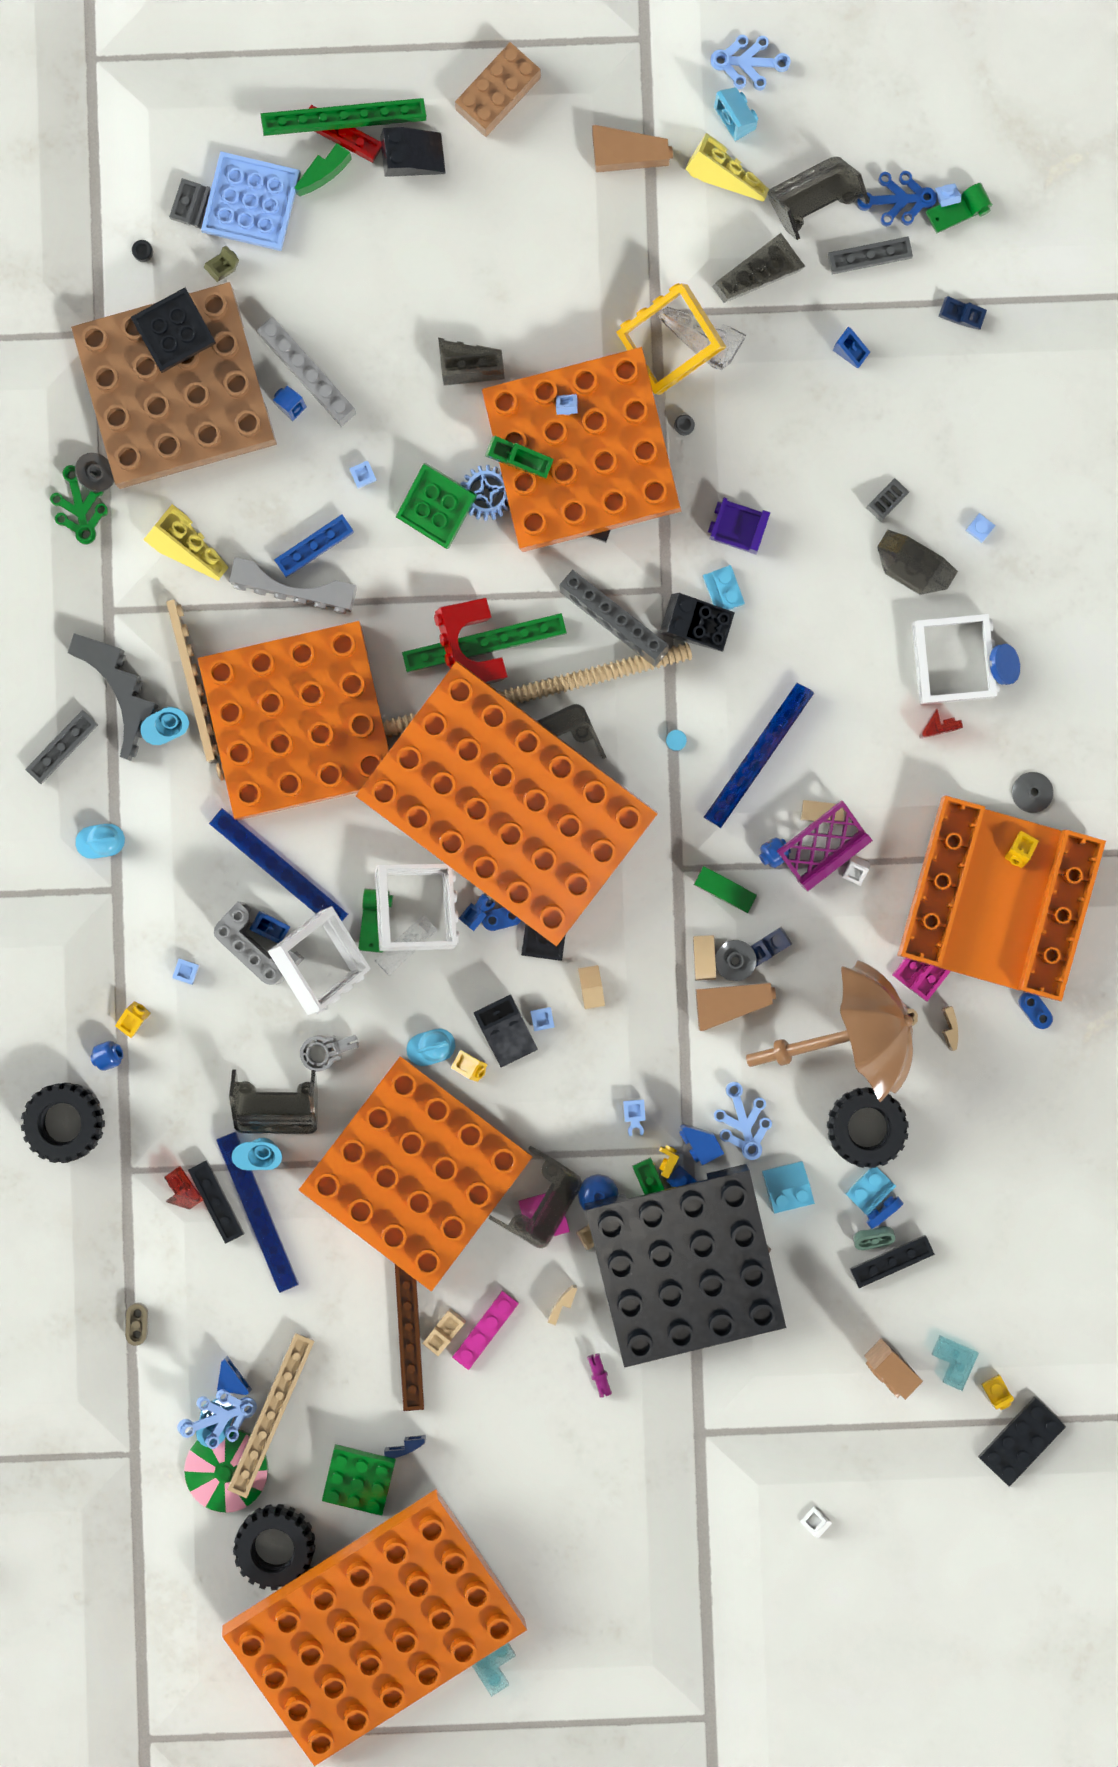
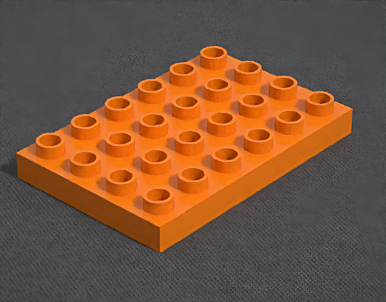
M458 661L454 663L356 794L358 799L555 946L560 943L658 814L656 810Z
M435 1489L225 1623L222 1627V1637L309 1760L316 1766L527 1631L525 1618L440 1493Z

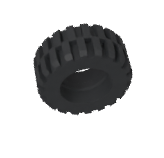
M57 1083L42 1088L31 1096L32 1099L30 1101H27L25 1105L26 1110L21 1116V1119H24L21 1131L25 1132V1137H23L25 1143L28 1142L30 1144L29 1149L33 1153L37 1152L39 1158L43 1160L48 1159L52 1163H68L86 1156L98 1145L97 1142L103 1135L102 1127H105V1120H102L104 1111L103 1108L100 1109L98 1105L100 1103L99 1100L92 1096L90 1090H85L82 1088L83 1086L78 1084ZM59 1103L73 1106L81 1118L80 1133L69 1142L54 1140L46 1130V1114L52 1106Z
M870 1087L853 1089V1091L843 1094V1097L839 1100L837 1099L834 1103L835 1106L832 1110L830 1109L828 1114L827 1135L832 1143L831 1146L839 1156L847 1162L862 1168H876L879 1165L884 1166L888 1164V1161L891 1159L894 1160L898 1156L897 1153L905 1147L903 1145L905 1139H908L907 1128H909V1123L906 1121V1113L900 1106L901 1104L890 1094L879 1102L873 1088ZM863 1108L876 1109L884 1116L887 1124L884 1138L880 1143L872 1147H863L856 1144L851 1139L848 1131L850 1118L855 1112Z
M272 1504L266 1505L265 1508H258L254 1510L253 1514H249L239 1528L234 1540L233 1555L236 1556V1567L240 1566L241 1568L240 1574L243 1577L247 1576L250 1578L248 1581L250 1584L254 1585L256 1582L260 1584L259 1588L265 1590L267 1586L271 1587V1591L278 1590L279 1587L287 1585L307 1572L315 1552V1534L311 1532L312 1526L310 1522H305V1516L302 1513L299 1515L295 1513V1508L290 1507L286 1509L283 1504H278L277 1507H273ZM268 1529H277L283 1531L291 1538L294 1552L288 1562L279 1565L270 1564L258 1555L255 1542L261 1532Z

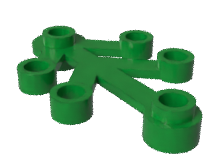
M68 465L63 470V477L70 483L75 505L65 500L59 493H53L50 501L53 505L61 506L77 516L79 525L69 520L64 513H58L55 516V522L74 531L76 539L81 544L88 545L96 539L95 527L100 519L108 514V507L103 503L97 504L94 515L87 522L86 514L96 498L102 496L104 491L97 494L94 491H90L83 502L77 477H69L71 472H75V466ZM56 496L60 497V502L58 503L54 502ZM100 507H105L103 513L98 512ZM60 516L65 517V521L63 523H60L58 521ZM85 531H89L90 533L89 537L87 538L83 537V533Z

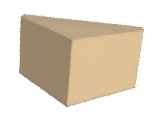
M599 966L578 968L584 1008L605 1006Z

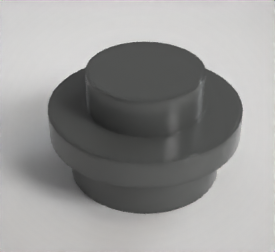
M680 415L674 423L676 432L683 436L691 434L695 427V422L689 415Z

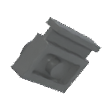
M182 178L171 209L170 219L199 228L211 188Z

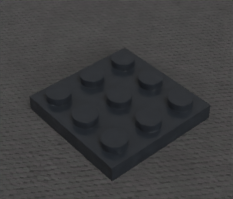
M186 287L131 316L161 373L216 344Z

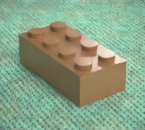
M509 42L455 101L456 111L482 135L487 137L539 81L541 69Z
M882 1338L864 1355L867 1359L865 1364L882 1383L886 1384L897 1398L901 1395L906 1400L923 1382L915 1371Z

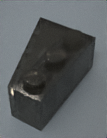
M438 337L444 386L505 379L502 350L479 345H466L464 342L459 341L457 343L446 341L444 338Z

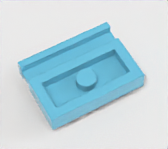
M731 565L703 575L713 605L731 610L745 604Z
M877 1167L870 1168L845 1194L868 1216L896 1185Z

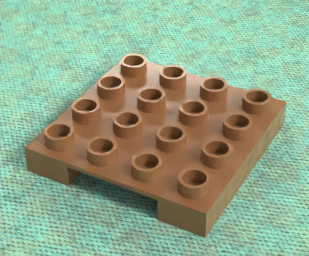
M230 282L189 293L216 344L163 373L159 370L131 319V316L153 304L71 326L114 482L119 489L277 445L247 344L235 293Z

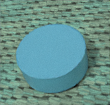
M673 730L666 737V744L673 751L682 750L687 742L686 735L680 730Z

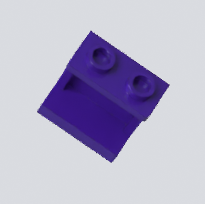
M723 497L722 502H717L714 511L715 514H718L716 521H711L708 533H711L710 540L756 555L771 512L765 510L760 512L727 501L728 498Z

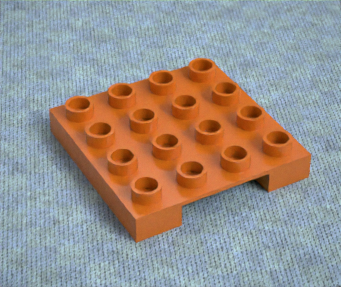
M642 347L482 389L493 436L517 443L554 459L546 479L499 462L519 549L522 552L682 512ZM577 394L578 413L557 415L556 396Z
M359 621L198 658L234 819L237 821L358 793L390 750L370 670V661L363 630Z
M945 795L941 797L897 956L1047 999L1062 1001L1106 841L1070 830L1061 831L987 810L985 806ZM1020 831L1039 841L1030 860L1023 868L1015 866L1005 859V855L1011 849Z
M400 1056L298 1190L432 1292L532 1159V1156Z

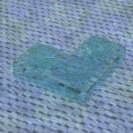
M939 1335L932 1355L950 1363L942 1382L963 1391L979 1353Z
M509 1643L472 1665L491 1697L509 1686L508 1680L499 1668L516 1656Z

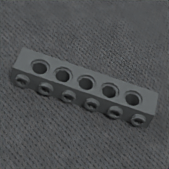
M573 569L559 584L561 594L654 667L668 653V644Z

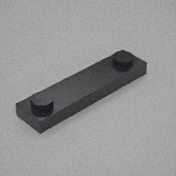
M208 1160L188 1169L224 1243L226 1244L244 1235L245 1233Z
M923 1235L850 1268V1271L858 1288H862L935 1254L927 1236Z

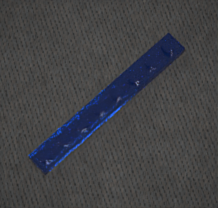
M799 683L795 684L703 818L719 828L724 825L814 695L811 689Z
M221 808L209 824L314 913L317 914L319 911L332 906L342 922L349 915L238 820H235L225 809Z
M235 1131L216 1139L279 1293L299 1285L253 1171L242 1170L236 1167L232 1161L233 1150L241 1144L237 1132Z

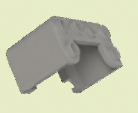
M238 901L216 924L214 936L262 982L268 985L282 983L285 978L270 954L245 932L252 925L249 921V912L252 909L244 902ZM291 950L288 951L296 966L304 960V957L297 951L295 953Z

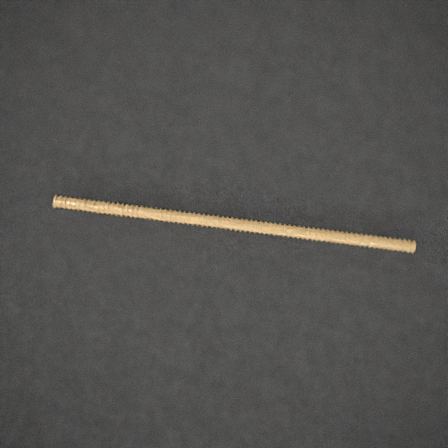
M685 642L684 645L678 644V647H675V645L670 649L668 647V653L656 667L660 668L662 665L666 667V664L673 665L674 662L678 664L681 660L685 662V659L690 661L692 653L689 644ZM635 655V658L628 657L627 660L623 658L620 662L619 660H616V663L611 661L608 665L604 663L603 666L597 665L596 668L592 666L589 670L588 668H585V671L580 669L577 673L573 671L572 674L566 673L565 676L561 674L560 677L554 676V679L549 677L546 681L541 679V682L535 681L534 684L530 682L529 685L522 684V687L518 685L515 689L510 687V690L504 689L503 692L500 690L498 692L517 705L518 702L522 704L523 701L529 702L530 699L534 701L537 697L542 699V696L548 697L549 694L553 696L554 693L561 694V691H564V693L569 689L573 691V688L579 689L580 686L585 688V685L592 686V683H595V685L600 681L604 683V680L610 681L611 678L616 680L617 677L623 678V675H626V677L631 673L635 675V672L642 673V670L647 672L650 668L654 670V666L643 657ZM410 713V716L405 714L402 718L398 716V719L391 718L392 720L390 721L386 719L383 722L385 735L393 737L392 735L394 734L398 736L399 733H403L416 714ZM218 762L216 765L219 779L223 781L225 776L222 764Z

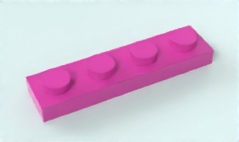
M502 1290L452 1358L469 1370L518 1306L519 1302Z

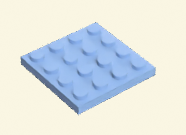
M220 151L201 228L202 233L282 251L296 194L294 187L299 182L300 170Z

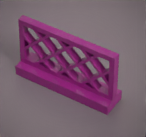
M841 800L778 849L777 853L796 877L801 887L808 892L873 840L861 827L844 801ZM842 808L845 811L844 821L834 820L835 813ZM823 822L829 823L828 834L818 833L819 825ZM834 823L843 824L842 835L832 834ZM847 825H854L858 832L853 836H846ZM806 835H813L812 846H802L803 838ZM817 836L827 837L825 848L816 847ZM831 838L841 839L838 848L829 849ZM790 848H797L795 859H788L784 852ZM801 849L811 850L809 861L799 860ZM815 850L825 851L824 858L820 862L813 861ZM798 864H808L807 872L800 876L797 872Z

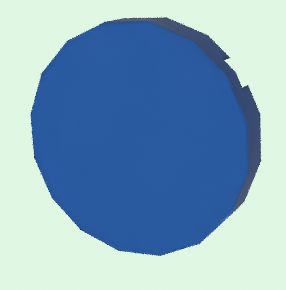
M1009 644L995 646L991 651L989 659L992 661L990 670L993 678L1001 685L1015 683L1020 675V661L1016 650Z

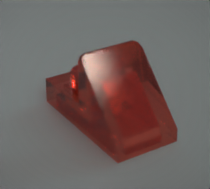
M935 709L919 737L922 739L960 730L963 728L962 720L955 721L954 717L943 720V724H941L938 709Z
M181 1166L164 1177L169 1187L175 1193V1195L166 1200L167 1203L190 1210L203 1201V1198Z

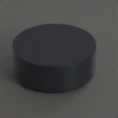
M138 240L132 246V254L136 260L146 262L152 258L153 248L148 241Z

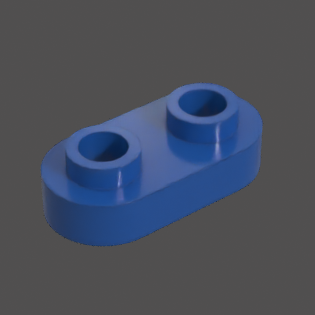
M502 907L486 912L487 916L483 919L482 924L487 930L496 931L518 925L522 920L518 917L513 920L508 917L510 911ZM490 917L496 918L495 924H489L488 920Z
M1026 992L1023 993L1018 1000L1019 1007L1033 1026L1038 1029L1050 1027L1053 1022V1016L1040 997ZM1029 998H1032L1034 1001L1032 1006L1027 1004ZM1041 1015H1044L1046 1017V1020L1043 1023H1041L1039 1020Z
M890 1196L883 1202L884 1206L881 1209H874L867 1215L868 1220L866 1223L871 1229L880 1225L904 1204L898 1196L895 1198Z

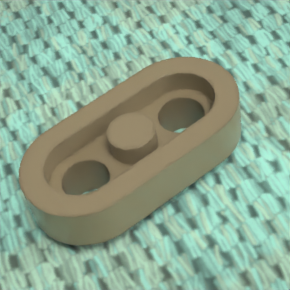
M142 1303L132 1304L126 1312V1340L129 1344L138 1346L146 1340L148 1334V1309ZM135 1310L141 1311L140 1317L135 1315ZM134 1331L140 1332L139 1338L134 1336Z

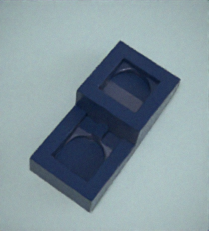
M947 296L943 301L938 317L962 326L980 330L987 310L970 302L965 304Z
M782 926L751 945L756 955V967L792 945Z
M426 1435L405 1437L404 1446L385 1447L384 1456L394 1459L407 1455L425 1444Z

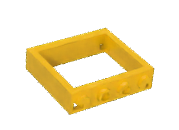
M677 283L669 289L670 292L654 299L653 305L639 310L636 313L637 317L633 320H626L620 325L621 328L616 331L627 350L637 348L628 333L675 298L682 295L711 344L659 382L647 365L654 394H663L726 348V345L688 284Z

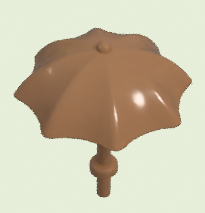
M858 960L851 969L844 966L841 967L843 997L840 1014L846 1031L789 1044L785 1039L776 1040L773 1045L774 1048L747 1054L748 1066L753 1067L776 1060L783 1066L790 1064L792 1056L850 1041L855 1067L870 1083L879 1102L889 1092L897 1093L905 1082L912 1063L913 1019L908 1015L906 1005L899 998L896 990L886 977L872 966Z

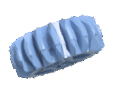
M486 465V471H482V467L478 466L479 472L476 473L474 469H471L472 477L467 474L464 476L468 483L461 482L460 484L471 490L473 484L480 480L481 487L479 490L474 491L477 494L475 500L484 501L488 508H481L473 503L469 510V515L472 516L477 512L476 519L478 520L481 514L484 515V521H488V515L492 516V520H496L495 513L502 517L503 512L501 509L509 511V507L506 505V503H509L502 473L500 471L497 474L498 467L496 466L493 468V471H490V465ZM486 478L495 479L502 486H492L487 482ZM484 484L486 485V489L492 491L490 492L489 496L490 502L488 501V498L485 497ZM504 492L501 502L494 506L493 498L499 495V493Z

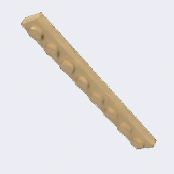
M170 600L166 603L206 761L212 763L217 761L216 756L219 755L217 744H213L211 736L214 735L212 724H208L206 716L209 715L207 704L202 702L201 696H204L202 684L197 682L196 676H199V671L191 656H194L192 645L188 644L186 636H189L187 625L182 623L181 617L184 616L183 608L175 600Z
M298 1333L294 1334L227 1488L228 1491L247 1498L314 1344V1340Z

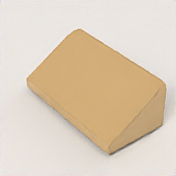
M803 800L801 821L814 822L836 804ZM842 808L835 813L834 820L843 821L844 810Z

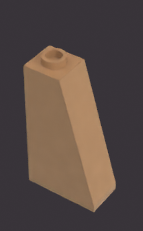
M592 125L596 172L669 166V160L673 159L672 146H668V139Z
M771 983L695 989L699 1031H705L773 1004L772 1000L776 999L775 987H771Z

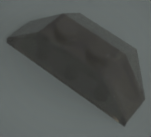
M887 530L877 546L885 575L919 595L947 590L958 573L944 557L909 536Z

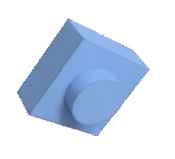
M955 183L935 188L937 200L941 207L961 202V195Z
M577 394L556 396L557 415L578 413Z
M368 461L349 468L358 489L377 481Z
M979 513L965 531L982 543L996 525Z
M179 958L172 978L193 985L199 965Z
M551 1007L530 1011L534 1031L555 1027Z

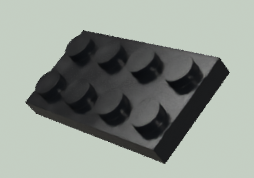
M1034 1396L981 1452L978 1458L1010 1487L1066 1426Z

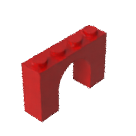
M487 598L440 607L435 611L434 621L436 626H439L441 633L439 639L441 645L445 648L446 665L451 669L454 663L458 661L487 684L500 682L507 678L502 657L476 662L468 659L459 648L458 636L463 627L483 623L492 618Z

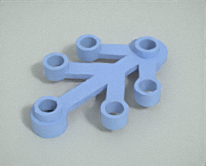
M739 35L736 41L726 50L720 49L713 52L710 62L714 69L724 70L734 81V87L737 89L745 87L746 78L743 75H739L731 65L740 66L754 82V88L761 91L766 87V79L760 76L753 67L775 68L778 72H785L788 70L791 60L785 53L778 54L775 59L753 57L760 50L767 49L769 40L766 36L758 37L756 43L740 57L732 56L737 50L745 49L748 45V37L746 35ZM743 39L746 43L741 45L738 41ZM759 41H765L766 45L761 46ZM722 58L724 63H718L717 59ZM779 62H784V63H785V66H784V67H780V66L778 65V63H779ZM740 79L743 81V84L738 85L736 81ZM762 81L764 84L762 86H758L756 82Z
M730 1082L726 1086V1093L733 1100L738 1120L728 1116L722 1109L714 1112V1119L741 1131L744 1140L733 1136L728 1129H723L720 1132V1139L741 1148L745 1158L755 1160L761 1156L762 1146L760 1142L766 1131L772 1126V1121L769 1118H761L759 1121L760 1128L754 1138L752 1137L751 1128L761 1110L766 1107V1101L760 1097L756 1098L753 1101L754 1107L747 1118L740 1097L743 1093V1088L738 1082ZM736 1086L738 1088L737 1093L732 1094L730 1088ZM758 1100L763 1101V1106L761 1108H758L756 1106V1102ZM718 1112H723L724 1117L722 1119H717L716 1114ZM764 1120L769 1121V1126L766 1128L762 1126ZM724 1132H729L730 1137L728 1139H723L722 1134ZM749 1146H755L754 1153L748 1152Z
M221 1389L216 1394L217 1400L222 1404L229 1403L234 1406V1408L226 1410L210 1402L207 1397L202 1396L197 1400L198 1408L202 1411L208 1410L215 1415L192 1422L190 1419H183L178 1424V1432L183 1437L189 1438L194 1435L195 1431L216 1424L211 1434L205 1439V1444L210 1449H215L219 1445L218 1438L230 1418L236 1416L231 1427L225 1431V1437L230 1442H234L239 1437L238 1430L245 1418L253 1416L256 1412L257 1405L252 1398L238 1399L230 1395L225 1389ZM222 1394H226L224 1399H221ZM203 1401H207L205 1406H201ZM246 1406H250L247 1411H244ZM191 1427L190 1431L185 1433V1430ZM231 1432H234V1435L232 1437H229V1434ZM215 1439L213 1444H209L210 1440Z

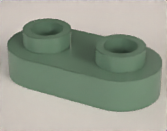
M886 1226L870 1230H860L853 1237L855 1248L858 1250L888 1246L896 1239L893 1229Z

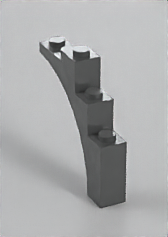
M74 633L67 653L93 666L107 680L114 691L121 708L124 724L120 757L131 761L132 757H136L139 749L137 742L139 738H142L140 732L141 725L147 717L160 711L157 709L158 705L135 697L136 693H140L143 682H140L141 678L139 676L119 670V667H122L125 662L126 655H124V650Z

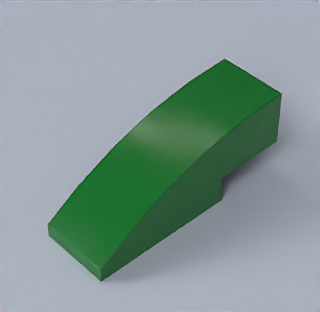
M336 143L325 159L317 155L294 187L298 196L308 194L335 178L352 160L350 152Z
M492 436L485 454L490 459L545 479L554 460L539 452L497 436Z
M704 866L693 884L747 914L757 897L753 892Z

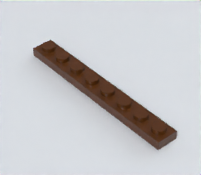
M395 1264L403 1411L424 1410L417 1280Z

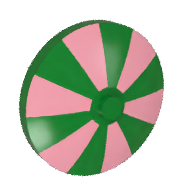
M238 1430L239 1437L236 1441L230 1442L225 1437L224 1441L215 1449L205 1447L197 1440L187 1455L184 1468L187 1487L192 1496L201 1505L210 1510L225 1513L241 1510L252 1504L264 1489L268 1477V1460L266 1455L247 1498L227 1490L250 1437V1434L243 1430ZM231 1432L229 1434V1437H232L234 1435V1432Z

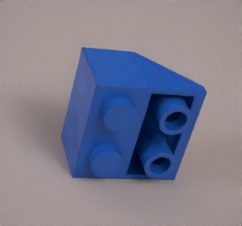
M686 1124L680 1126L682 1131L679 1133L685 1144L690 1143L692 1149L689 1152L696 1163L700 1162L703 1166L724 1154L712 1132Z

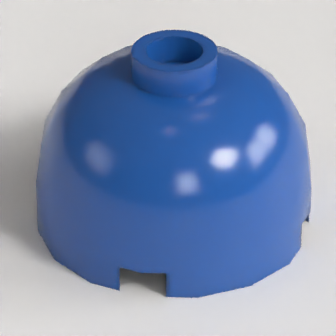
M601 1174L586 1178L578 1191L579 1204L584 1211V1203L619 1195L615 1182L608 1176Z

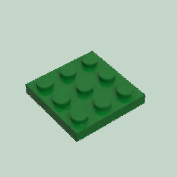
M423 463L396 518L442 547L449 549L477 494L429 464Z
M335 1444L322 1501L382 1516L396 1459Z

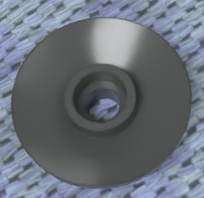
M86 453L77 460L75 475L83 487L90 491L103 492L112 486L114 478L109 460L98 453Z
M1028 772L1018 777L1012 788V797L1015 804L1021 810L1028 813H1037L1050 805L1053 799V786L1045 775L1038 772ZM1032 788L1037 789L1038 793L1036 796L1031 794Z
M731 940L724 943L718 949L715 956L717 971L722 977L730 981H741L748 978L756 967L754 950L749 944L740 940ZM738 957L739 963L734 965L731 959Z

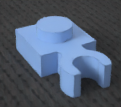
M644 1099L623 1101L625 1122H631L628 1128L629 1136H632L633 1128H639L640 1135H643L644 1129L640 1121H646Z

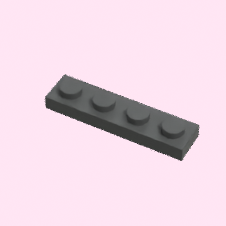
M909 236L828 253L832 275L912 259L913 257Z
M82 710L25 770L37 782L42 784L87 738L98 724Z

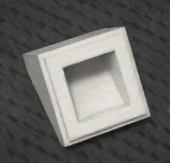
M853 856L850 858L842 878L861 886L869 871L870 863Z
M814 1506L800 1521L816 1538H819L832 1524Z

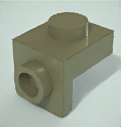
M224 246L219 255L205 263L204 269L216 282H219L236 270L239 259L234 251Z

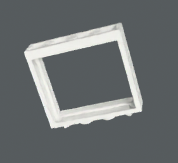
M989 614L919 620L912 623L920 705L989 699L997 696L1000 686L993 678L990 670L992 661L989 660L991 651L995 647L994 639L991 640L993 620L989 619ZM982 622L988 691L931 696L924 627Z
M447 864L378 865L376 867L375 882L379 951L454 949L457 943H459L458 937L460 935L459 931H456L458 911L454 907V903L457 902V891L453 890V882L456 881V875L451 867ZM442 875L446 941L391 942L387 876Z
M332 906L319 911L268 951L307 1015L315 1012L318 1015L322 1011L327 1010L329 1003L332 1004L341 998V993L344 994L353 988L352 984L363 980V975L371 969ZM323 925L351 972L317 999L288 951L319 926Z

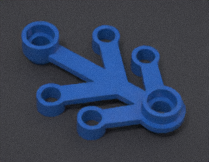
M903 171L899 176V182L902 185H907L915 193L907 194L891 180L890 173L882 172L878 179L879 184L886 186L895 195L872 196L868 192H863L858 196L856 202L857 207L862 211L869 210L872 205L895 204L889 212L884 213L881 217V224L886 227L892 224L894 218L908 203H916L910 211L904 212L901 217L902 224L908 226L912 224L914 217L923 208L934 206L937 201V194L932 188H922L912 179V174L909 171ZM907 175L909 177V180L904 181L902 179V176ZM886 176L889 181L884 182L881 177ZM923 195H929L930 200H925ZM867 197L869 202L864 203L862 198ZM904 216H910L911 221H906ZM884 217H889L891 221L885 222Z

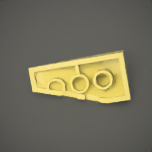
M706 133L691 156L685 170L692 177L698 178L702 182L764 202L769 189L752 172H745L740 165L741 162L737 158L733 160L726 153L728 149Z
M172 504L143 540L159 553L219 581L229 567L213 548H209L203 541L205 537L201 532L197 533L191 526L193 522L189 517Z

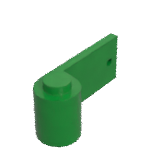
M980 182L972 185L961 194L960 203L944 207L938 205L927 210L925 213L937 234L978 214L980 217L986 215L991 211L990 207L993 204Z
M365 888L358 949L366 952L383 953V951H379L376 889ZM388 891L389 907H392L393 895H390V891Z

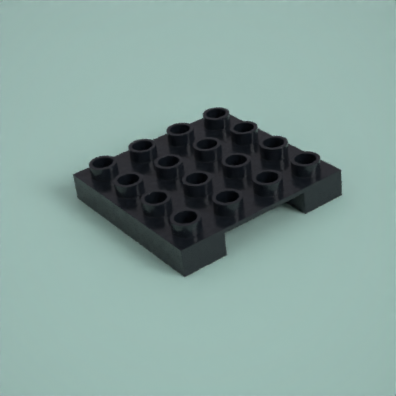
M747 1164L706 1173V1180L626 1199L625 1194L584 1203L624 1368L786 1328L750 1170Z

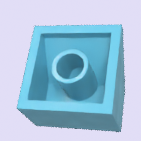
M735 87L720 90L716 93L714 108L734 141L739 140L756 129L758 123L757 114L747 106V99L743 92L739 93Z
M803 1161L762 1171L771 1209L774 1214L815 1204Z

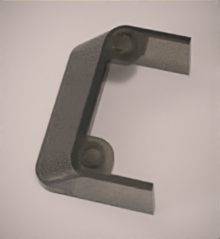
M831 157L772 187L767 193L784 229L796 240L800 239L798 231L804 225L803 218L837 200L840 203L851 204L859 198L865 204L870 203L861 173L841 157Z
M572 704L537 720L556 736L571 731L573 738L578 742L584 743L592 739L600 758H607L583 706Z
M232 1069L229 1100L234 1129L237 1132L244 1134H312L317 1130L318 1086L316 1070H311L310 1082L298 1085L297 1092H256V1087L250 1082H238L237 1071Z
M530 1146L528 1148L529 1152L545 1161L542 1166V1174L545 1179L552 1182L532 1219L525 1215H516L512 1218L509 1225L491 1215L488 1219L534 1247L542 1249L550 1244L582 1186V1180L579 1175L555 1159Z

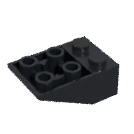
M682 593L671 594L660 634L723 652L735 612Z
M511 994L473 1012L501 1068L538 1050Z

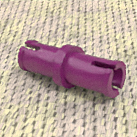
M596 1353L595 1356L593 1354L588 1356L587 1359L593 1373L591 1377L592 1380H595L599 1397L603 1398L604 1394L605 1396L611 1395L612 1391L607 1380L608 1373L604 1370L600 1353Z

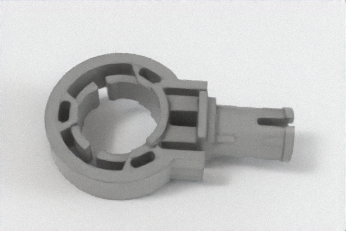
M334 1035L330 1037L314 1036L307 1039L300 1049V1058L303 1065L315 1072L328 1069L335 1061L342 1058V1055L332 1058L331 1056L359 1047V1042L350 1044V1042L357 1040L356 1035L329 1044L326 1042L336 1039ZM312 1040L316 1042L310 1044V1046L319 1044L326 1051L324 1062L317 1063V1066L323 1065V1067L313 1066L316 1062L311 1059V1047H308L306 1050L307 1045Z

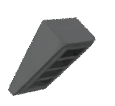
M894 478L866 508L881 522L904 499L909 491ZM893 485L902 492L900 496L891 488ZM888 491L896 498L895 502L886 494ZM882 497L891 504L890 507L881 500ZM878 502L886 511L883 512L875 504Z

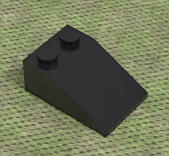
M407 127L383 128L380 140L385 177L446 173L440 132Z

